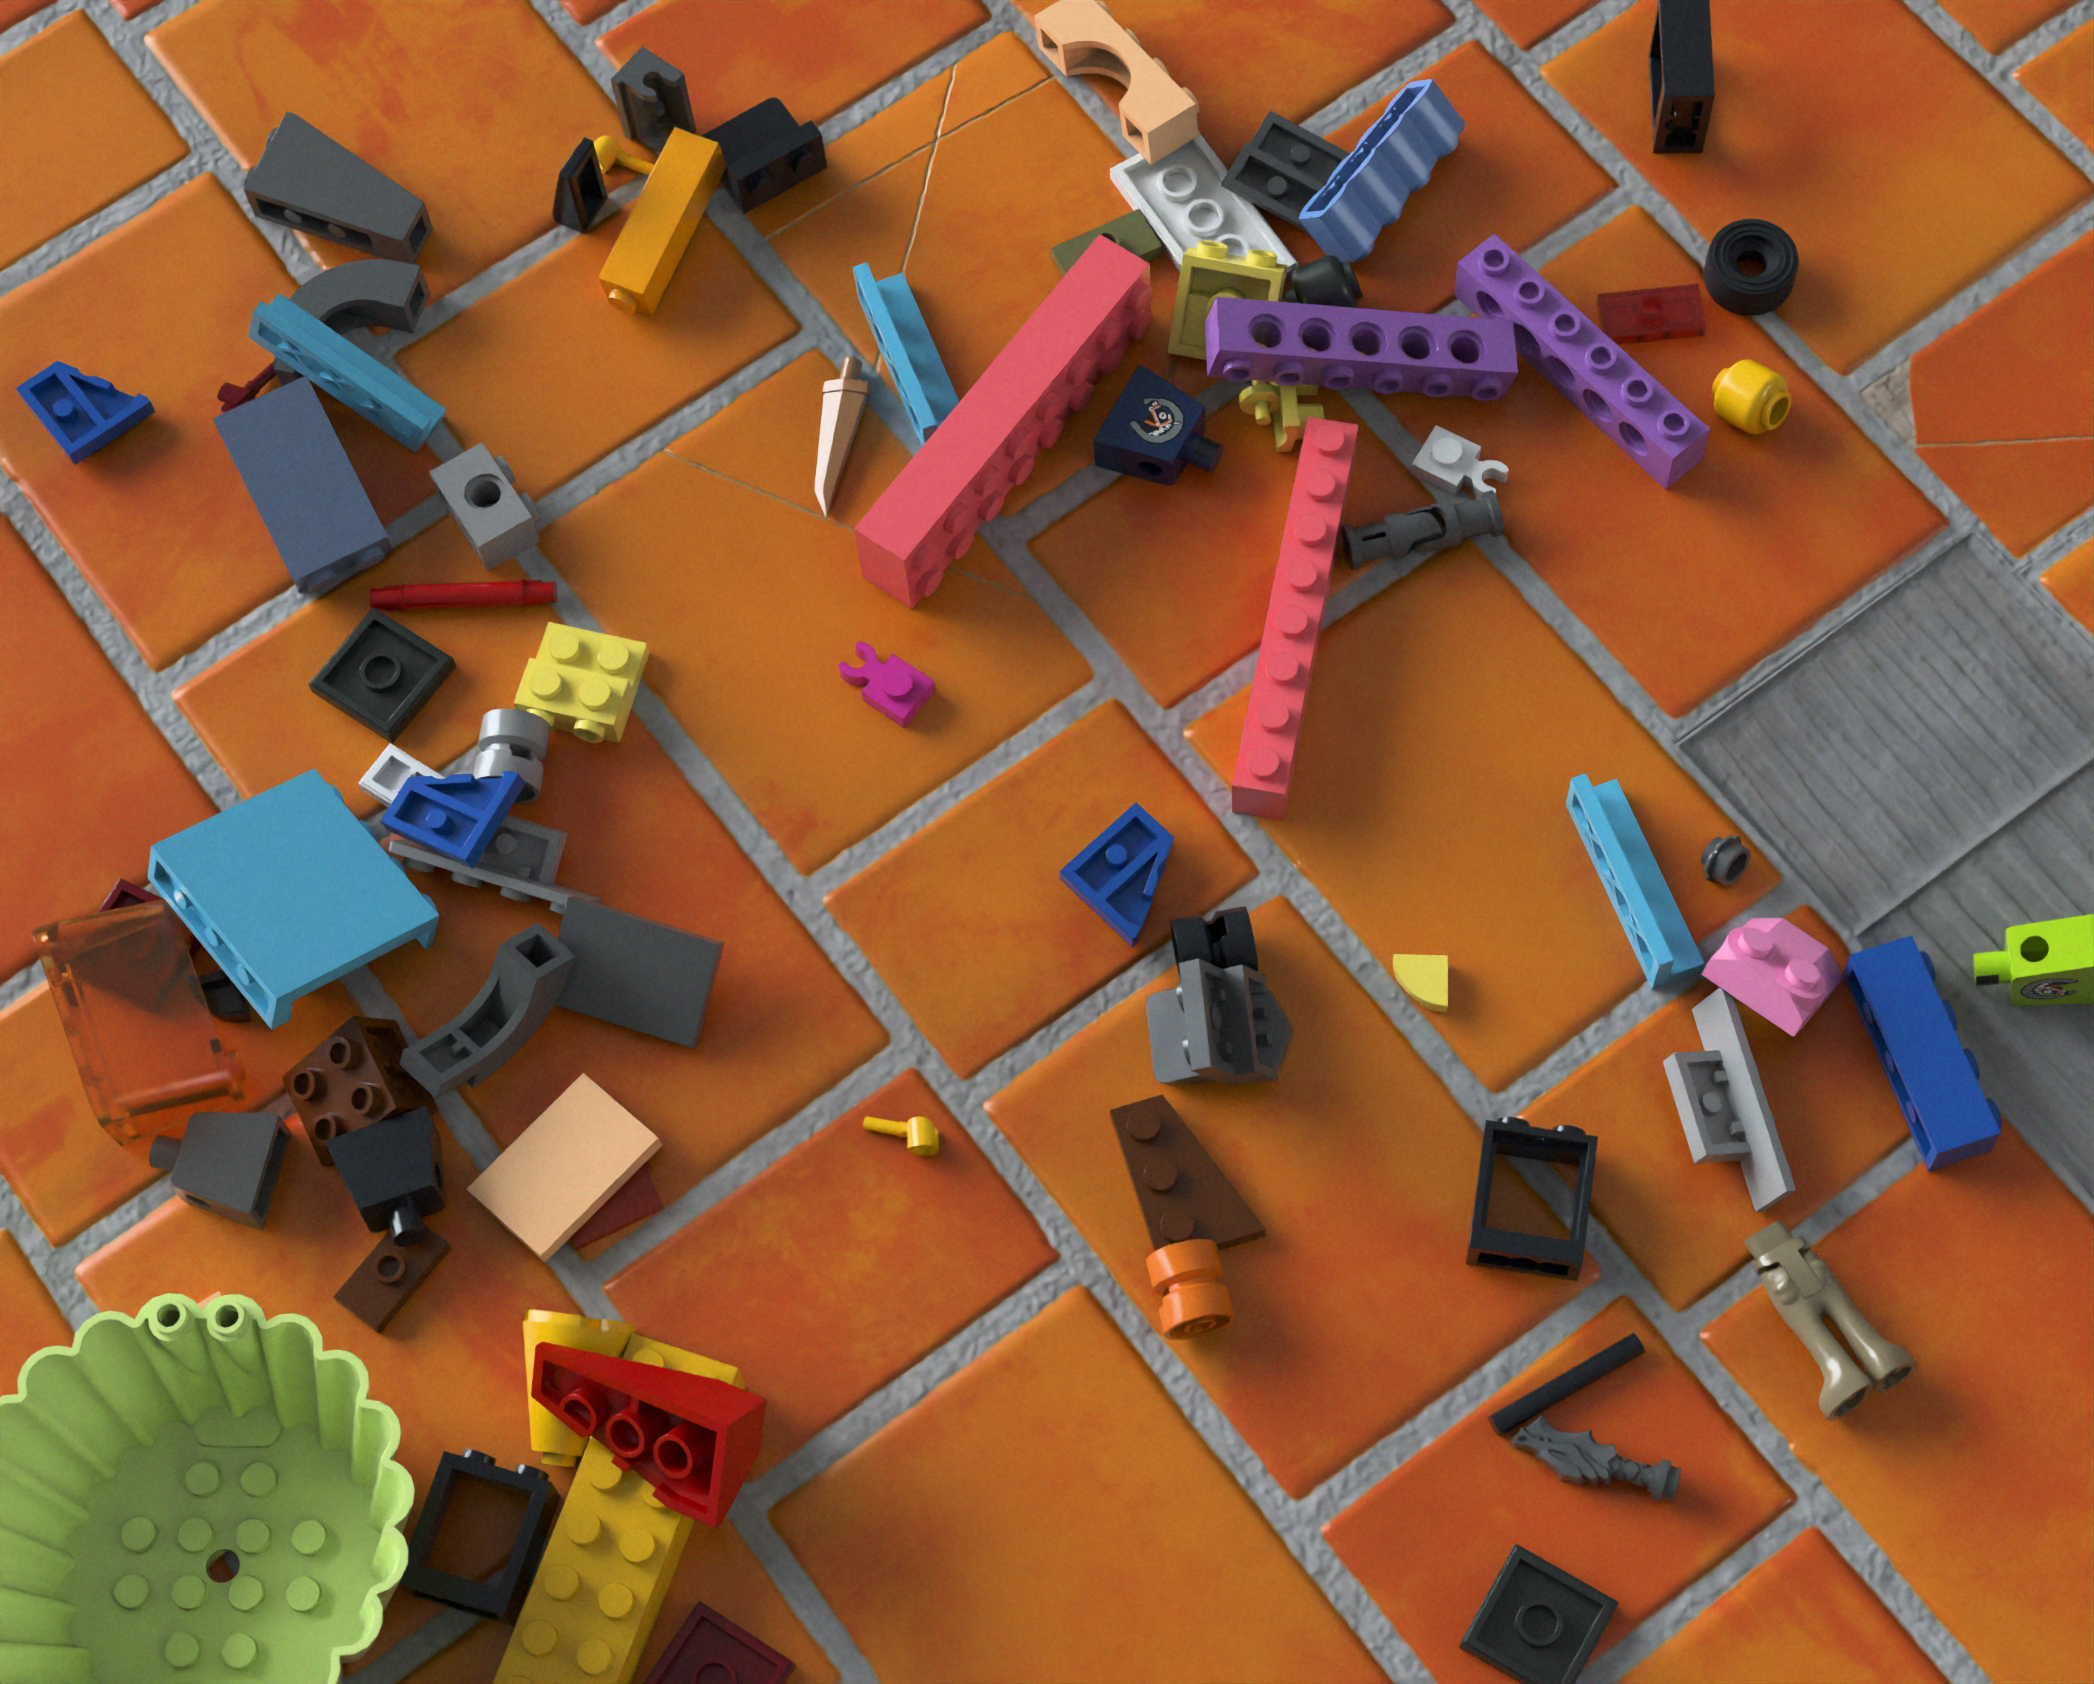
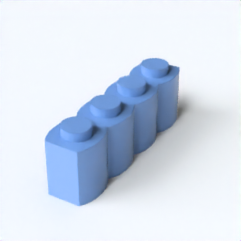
M1433 79L1413 81L1406 85L1389 103L1383 116L1365 132L1355 150L1337 166L1331 174L1327 185L1320 189L1301 211L1298 220L1326 256L1334 255L1340 262L1347 260L1349 262H1358L1368 256L1375 247L1374 240L1380 233L1381 228L1394 223L1403 212L1402 206L1409 194L1418 191L1430 180V171L1436 164L1437 159L1447 156L1457 147L1459 143L1458 137L1466 123Z

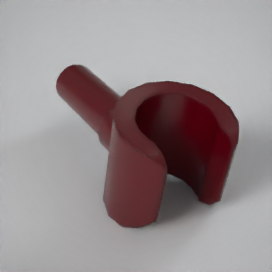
M274 362L268 365L253 380L248 381L244 387L229 382L224 383L217 394L218 400L225 402L221 407V411H230L255 399V395L260 392V389L277 375L274 371Z

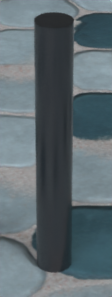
M1634 1333L1626 1336L1488 1416L1491 1427L1500 1437L1645 1353L1640 1339Z

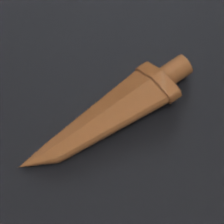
M845 357L843 359L839 379L825 381L822 391L823 405L814 491L826 519L872 389L870 382L859 380L863 362L854 357Z

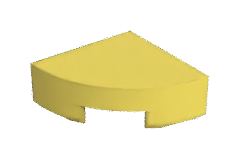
M1393 954V970L1399 985H1402L1404 990L1420 1002V1005L1424 1008L1447 1013L1448 955Z

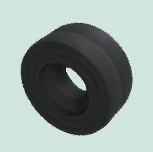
M1744 219L1730 223L1715 235L1709 245L1703 273L1706 289L1718 305L1732 313L1755 316L1771 312L1779 307L1792 291L1799 263L1797 248L1792 238L1782 228L1771 222L1759 219ZM1743 259H1755L1764 266L1765 271L1757 276H1748L1738 269L1737 263Z

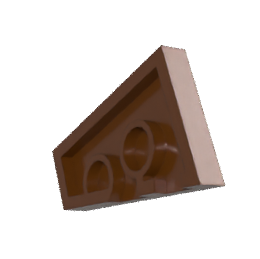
M1163 1095L1110 1110V1118L1154 1252L1174 1243L1194 1239H1210L1216 1242L1219 1251L1266 1236V1229Z

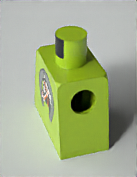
M2094 914L2011 926L2005 931L2004 951L1973 953L1972 955L1976 986L2008 983L2010 1003L2012 1005L2094 1003Z

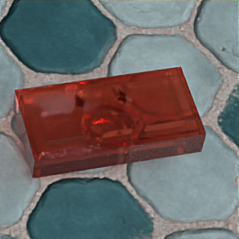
M1698 284L1602 293L1597 296L1596 305L1601 331L1617 345L1705 335L1706 322Z

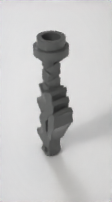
M1544 1414L1529 1424L1525 1430L1520 1427L1519 1433L1512 1439L1511 1443L1515 1449H1525L1536 1454L1535 1457L1556 1474L1562 1482H1569L1576 1486H1580L1585 1482L1591 1486L1599 1482L1608 1485L1612 1482L1611 1479L1613 1477L1624 1482L1628 1481L1641 1487H1647V1492L1652 1493L1651 1500L1661 1503L1662 1499L1673 1502L1682 1468L1672 1466L1671 1460L1664 1458L1661 1459L1660 1464L1654 1463V1466L1651 1467L1648 1464L1636 1463V1461L1618 1457L1614 1445H1603L1596 1442L1591 1430L1580 1433L1557 1431L1545 1421Z

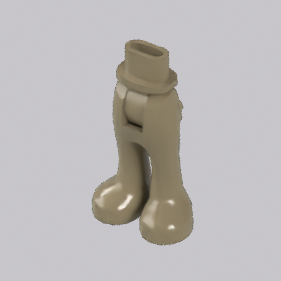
M1782 1220L1776 1221L1756 1232L1744 1242L1756 1260L1753 1264V1269L1757 1275H1761L1762 1283L1775 1309L1814 1357L1823 1374L1824 1383L1818 1405L1827 1420H1836L1854 1410L1869 1396L1872 1388L1877 1394L1883 1393L1901 1383L1915 1371L1918 1363L1913 1355L1906 1348L1885 1340L1854 1305L1836 1276L1828 1268L1826 1261L1821 1260L1809 1248L1804 1249L1806 1246L1805 1239L1802 1236L1794 1238ZM1821 1316L1829 1318L1841 1331L1857 1359L1862 1363L1864 1372L1836 1341L1823 1323Z

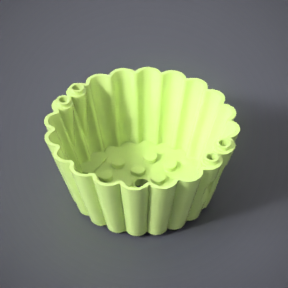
M166 1293L154 1297L141 1308L135 1319L124 1312L117 1311L95 1314L86 1320L76 1332L72 1348L60 1345L45 1347L29 1357L22 1366L17 1379L18 1394L0 1397V1684H340L343 1675L342 1663H351L362 1658L377 1638L383 1623V1611L388 1606L408 1565L409 1549L402 1533L413 1505L415 1493L411 1475L403 1465L395 1462L401 1437L399 1419L389 1406L380 1401L369 1400V1376L362 1360L348 1351L339 1349L323 1351V1339L317 1325L305 1316L295 1313L279 1314L266 1321L262 1308L253 1299L241 1294L223 1295L212 1300L201 1310L193 1299L183 1294ZM227 1552L237 1555L240 1567L235 1577L228 1582H214L211 1572H209V1568L213 1566L214 1562L222 1555H226Z

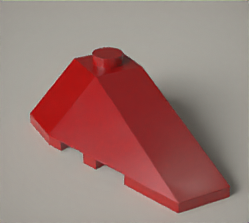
M544 1341L535 1346L531 1387L532 1398L581 1438L590 1435L615 1455L612 1463L626 1474L633 1469L656 1489L652 1496L667 1508L713 1528H717L723 1523L760 1452L767 1399L714 1378Z

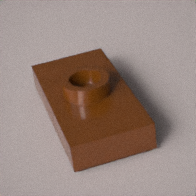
M425 1226V1239L418 1244L408 1247L395 1245L391 1231H389L333 1297L337 1303L376 1333L380 1334L450 1251V1245L427 1226Z

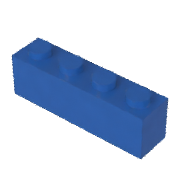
M1912 935L1851 954L1842 977L1927 1170L1931 1171L1990 1152L2001 1134V1115L1995 1102L1991 1098L1985 1099L1977 1081L1979 1080L1980 1072L1976 1058L1970 1049H1963L1955 1032L1957 1030L1955 1012L1948 1000L1940 999L1933 983L1935 981V970L1929 955L1925 951L1919 952Z

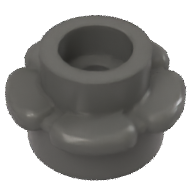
M1728 835L1723 839L1721 837L1713 839L1707 845L1701 857L1706 879L1710 882L1717 880L1725 886L1733 884L1746 870L1751 858V851L1742 845V840L1737 835Z

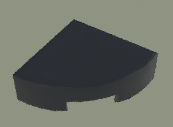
M223 970L186 978L192 995L198 1004L211 1016L227 1022L241 1023L251 1021L248 1000Z

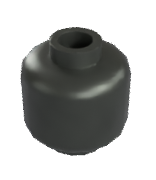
M1334 255L1324 256L1295 269L1291 276L1293 289L1285 292L1289 303L1357 308V299L1363 297L1349 260L1341 263Z

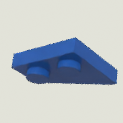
M56 361L16 387L20 398L74 465L155 413L150 400L146 396L138 393L136 397L116 390L112 382L97 376H85L77 368L60 361Z
M513 771L502 772V778L476 779L472 774H455L444 779H436L433 776L408 777L380 822L388 831L473 869L526 783L519 774Z
M1136 802L1059 871L1060 880L1131 947H1134L1141 936L1174 846V837Z

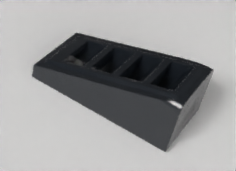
M586 137L578 144L559 173L552 211L553 219L556 222L580 233L588 229L608 199L593 140Z

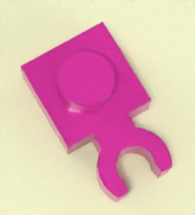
M858 642L855 645L856 655L866 661V664L861 668H852L842 661L838 665L840 676L846 683L852 686L866 685L861 691L863 701L905 728L936 691L935 681L894 654L885 664H882L877 660L876 652L869 644Z

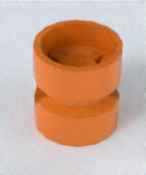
M1210 1239L1186 1240L1160 1248L1146 1258L1153 1292L1164 1296L1162 1299L1163 1303L1158 1307L1166 1338L1170 1340L1198 1338L1218 1332L1235 1321V1313L1228 1287L1217 1283L1223 1276V1268L1216 1242Z

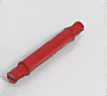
M521 579V581L390 585L377 589L371 588L369 600L371 609L374 607L375 609L385 608L386 611L402 610V612H405L406 610L544 605V602L556 603L558 593L556 581L542 582V580Z

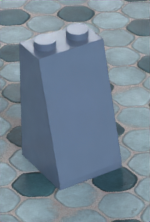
M307 375L212 418L298 592L309 588L310 592L323 590L338 580L337 574L356 566L357 570L372 567L385 558L384 552L392 549L388 536Z

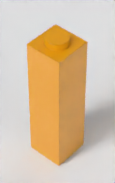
M676 127L673 128L598 277L608 302L616 309L629 314H633L637 310L650 316L653 315L727 167L718 142Z

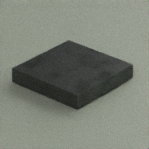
M373 607L308 685L314 694L393 744L456 668V664L451 656Z
M1515 1543L1461 1640L1459 1648L1521 1684H1575L1619 1602Z

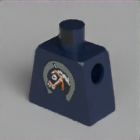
M1142 365L1137 366L1093 440L1096 466L1166 486L1176 483L1187 463L1212 473L1221 458L1223 445L1203 436L1206 429L1205 408L1200 402Z

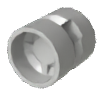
M504 708L485 713L482 718L478 746L482 753H479L475 759L473 776L476 779L502 778V772L513 771L519 774L526 783L513 804H526L536 801L541 792L544 767L540 761L547 754L550 735L549 723L538 715L518 709Z

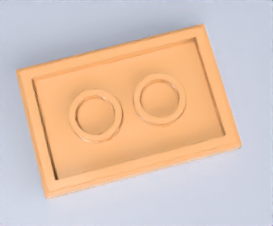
M583 1073L466 1190L475 1201L546 1263L662 1146V1143L654 1133Z

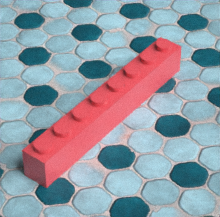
M1307 417L1232 782V812L1284 821L1341 535V526L1343 525L1356 460L1358 424Z

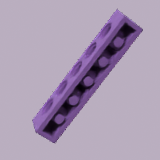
M1495 233L1457 262L1454 296L1478 318L1513 320L1516 353L1665 490L1703 460L1710 428Z
M1216 297L1204 324L1207 377L1225 378L1231 382L1256 380L1275 382L1281 386L1309 384L1322 385L1332 390L1361 388L1374 389L1376 392L1383 394L1401 391L1423 393L1429 397L1453 395L1473 397L1479 401L1503 399L1518 374L1513 320Z

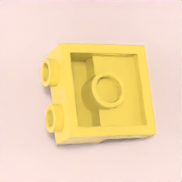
M1202 240L1198 241L1197 248L1189 247L1182 257L1167 353L1206 360L1204 324L1216 297L1282 302L1288 265L1277 263L1278 255L1264 250H1248L1247 257L1227 254L1228 246L1215 241Z
M548 622L536 659L529 657L513 703L515 709L531 712L542 717L549 723L550 732L553 729L571 732L579 739L590 743H601L603 740L620 743L650 653L648 645L645 642Z

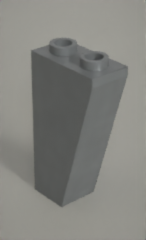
M288 111L278 128L276 127L270 132L263 155L257 165L249 169L245 177L243 189L256 217L383 259L414 264L433 230L425 204L421 199L298 115Z

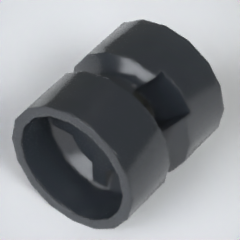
M1246 906L1216 911L1211 921H1206L1200 914L1170 920L1172 944L1179 978V963L1194 959H1201L1221 969L1244 965L1258 971L1256 946Z

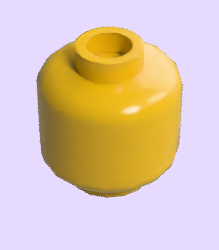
M1750 359L1736 362L1730 368L1723 369L1715 378L1712 386L1714 409L1717 416L1752 435L1766 432L1768 429H1776L1786 418L1791 407L1792 397L1788 393L1789 387L1783 375Z

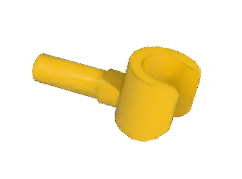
M602 136L594 142L601 173L603 174L614 163L650 176L655 166L623 152L621 146L610 136Z
M866 1116L864 1119V1130L896 1135L898 1137H908L907 1151L910 1154L930 1156L938 1153L939 1132L926 1117H914L909 1119L908 1122H895Z

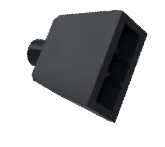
M425 1106L325 1140L327 1148L369 1231L379 1233L390 1229L394 1244L400 1247L412 1246L424 1240L426 1230L422 1217L440 1212L446 1205L441 1138L427 1107Z

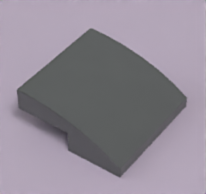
M1269 111L1251 142L1245 143L1223 179L1221 186L1308 233L1298 220L1301 211L1310 199L1327 185L1331 174L1350 153L1280 115Z

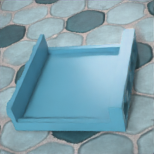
M315 768L151 845L147 878L271 1030L290 1021L294 1000L415 938L426 950L433 946L439 919L434 902L428 895L421 894L407 878L402 864L395 857L388 856L375 840L369 825L354 816L344 804L339 790L333 784H327Z

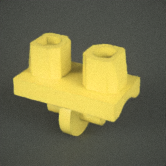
M1252 380V386L1245 388L1239 394L1240 409L1247 414L1255 415L1258 425L1269 424L1271 422L1270 413H1272L1276 452H1292L1295 440L1303 439L1307 417L1325 419L1322 404H1297V395H1317L1319 385L1297 384L1294 386H1281L1275 382L1267 384V381Z

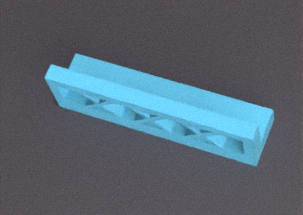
M867 262L854 266L853 272L858 301L922 447L957 406L959 399L903 272L875 282Z
M278 293L269 305L261 301L253 311L248 334L250 339L303 376L307 375L310 381L415 454L444 418L446 408L281 293Z
M1586 773L1571 778L1566 807L1651 989L1653 990L1702 972L1705 963L1617 778L1592 787Z

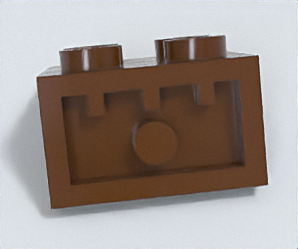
M352 1016L284 1074L283 1083L323 1166L335 1165L325 1140L425 1106L431 1117L439 1111L432 1094L400 1065L403 1050L409 1046L396 1020Z

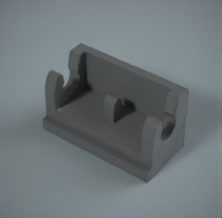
M642 46L610 80L624 136L631 141L636 138L654 151L661 153L666 141L657 137V133L660 130H673L676 127L694 133L696 127L684 73Z

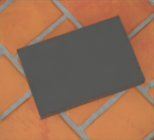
M569 897L558 940L576 957L568 981L555 1005L691 1048L697 1046L724 942L580 897Z

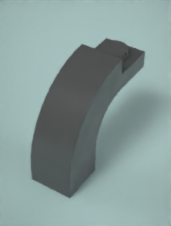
M366 259L338 265L320 273L302 285L289 300L339 335L365 326H381L413 334L430 291L421 266L389 259ZM276 356L274 357V371L277 373L282 386L303 377L302 374Z
M539 922L500 944L489 978L474 1000L449 1023L404 1049L400 1065L436 1099L464 1082L474 1088L503 1066L543 1023L568 981L576 956Z

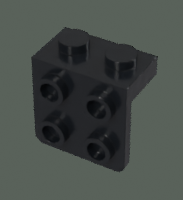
M769 98L701 136L719 143L727 164L720 182L743 214L827 168L822 133L812 120L799 126L778 98Z

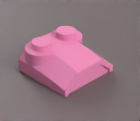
M1751 918L1744 926L1731 930L1721 948L1711 957L1701 974L1793 1037L1796 1036L1843 981L1830 949L1784 918Z

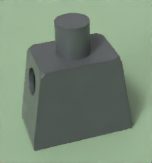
M196 1112L189 1117L183 1139L162 1135L155 1137L150 1149L149 1163L153 1168L173 1171L170 1186L182 1201L254 1229L263 1230L291 1131L278 1114Z

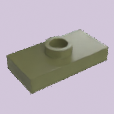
M1140 209L1051 248V258L1063 277L1099 234L1146 262L1162 255V245Z

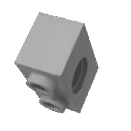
M483 442L429 472L438 497L487 571L540 542L534 523L541 519L536 506L526 492L519 496L511 486L516 480L507 462L501 455L493 459ZM498 501L491 507H481L486 502Z

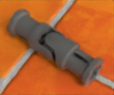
M1493 490L1484 492L1482 498L1457 504H1453L1448 500L1413 509L1407 514L1397 512L1384 515L1383 521L1354 528L1350 523L1341 526L1343 548L1351 570L1359 569L1362 562L1391 556L1393 560L1406 558L1412 550L1415 552H1430L1460 545L1462 539L1487 533L1497 537L1503 535L1504 531L1500 505ZM1438 522L1443 537L1436 540L1435 530Z

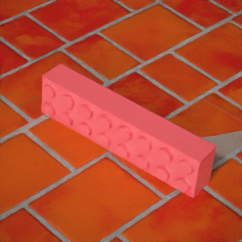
M1098 235L856 525L854 533L862 576L865 580L911 609L922 596L929 597L937 589L942 580L944 569L953 558L960 559L965 555L973 542L976 530L984 521L990 522L997 516L1004 503V496L1014 484L1021 485L1028 478L1034 467V460L1045 447L1049 449L1056 444L1064 430V423L1074 411L1081 412L1087 406L1093 396L1095 385L1104 374L1110 376L1115 372L1122 361L1124 350L1133 339L1140 340L1150 328L1153 320V314H1151L1152 287L1150 286V263L1103 235Z

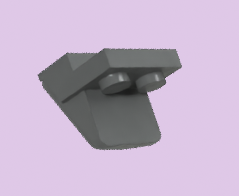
M1194 959L1179 963L1181 981L1178 982L1177 988L1157 992L1148 997L1146 1009L1153 1072L1158 1082L1173 1086L1219 1081L1227 1085L1278 1081L1277 1071L1283 1063L1292 1037L1293 1027L1274 994L1267 989L1264 974L1244 965L1221 969L1201 959Z

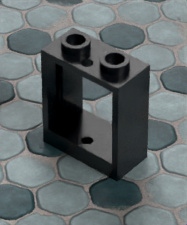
M1658 0L1648 54L1653 153H1703L1715 96L1709 0Z
M1501 1117L1497 1121L1486 1120L1481 1145L1466 1264L1578 1281L1583 1265L1598 1136L1586 1135L1583 1129L1569 1125H1558L1553 1127L1552 1130L1531 1127L1529 1122L1516 1117ZM1495 1153L1577 1166L1568 1240L1486 1228Z
M464 1449L461 1456L444 1451L409 1544L408 1565L398 1586L408 1596L515 1627L561 1496L552 1482L548 1481L549 1474L540 1469L518 1464L515 1471L494 1466L495 1458L476 1450ZM459 1477L531 1498L499 1588L426 1567Z

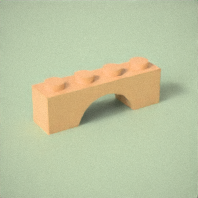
M1059 0L1034 16L1039 49L1066 77L1096 73L1112 77L1127 87V93L1119 102L1122 135L1150 165L1199 136L1197 113H1199L1200 109L1193 93L1186 87L1180 88L1170 78L1163 62L1158 58L1152 59L1142 49L1136 35L1130 29L1123 30L1116 23L1109 8L1103 1Z

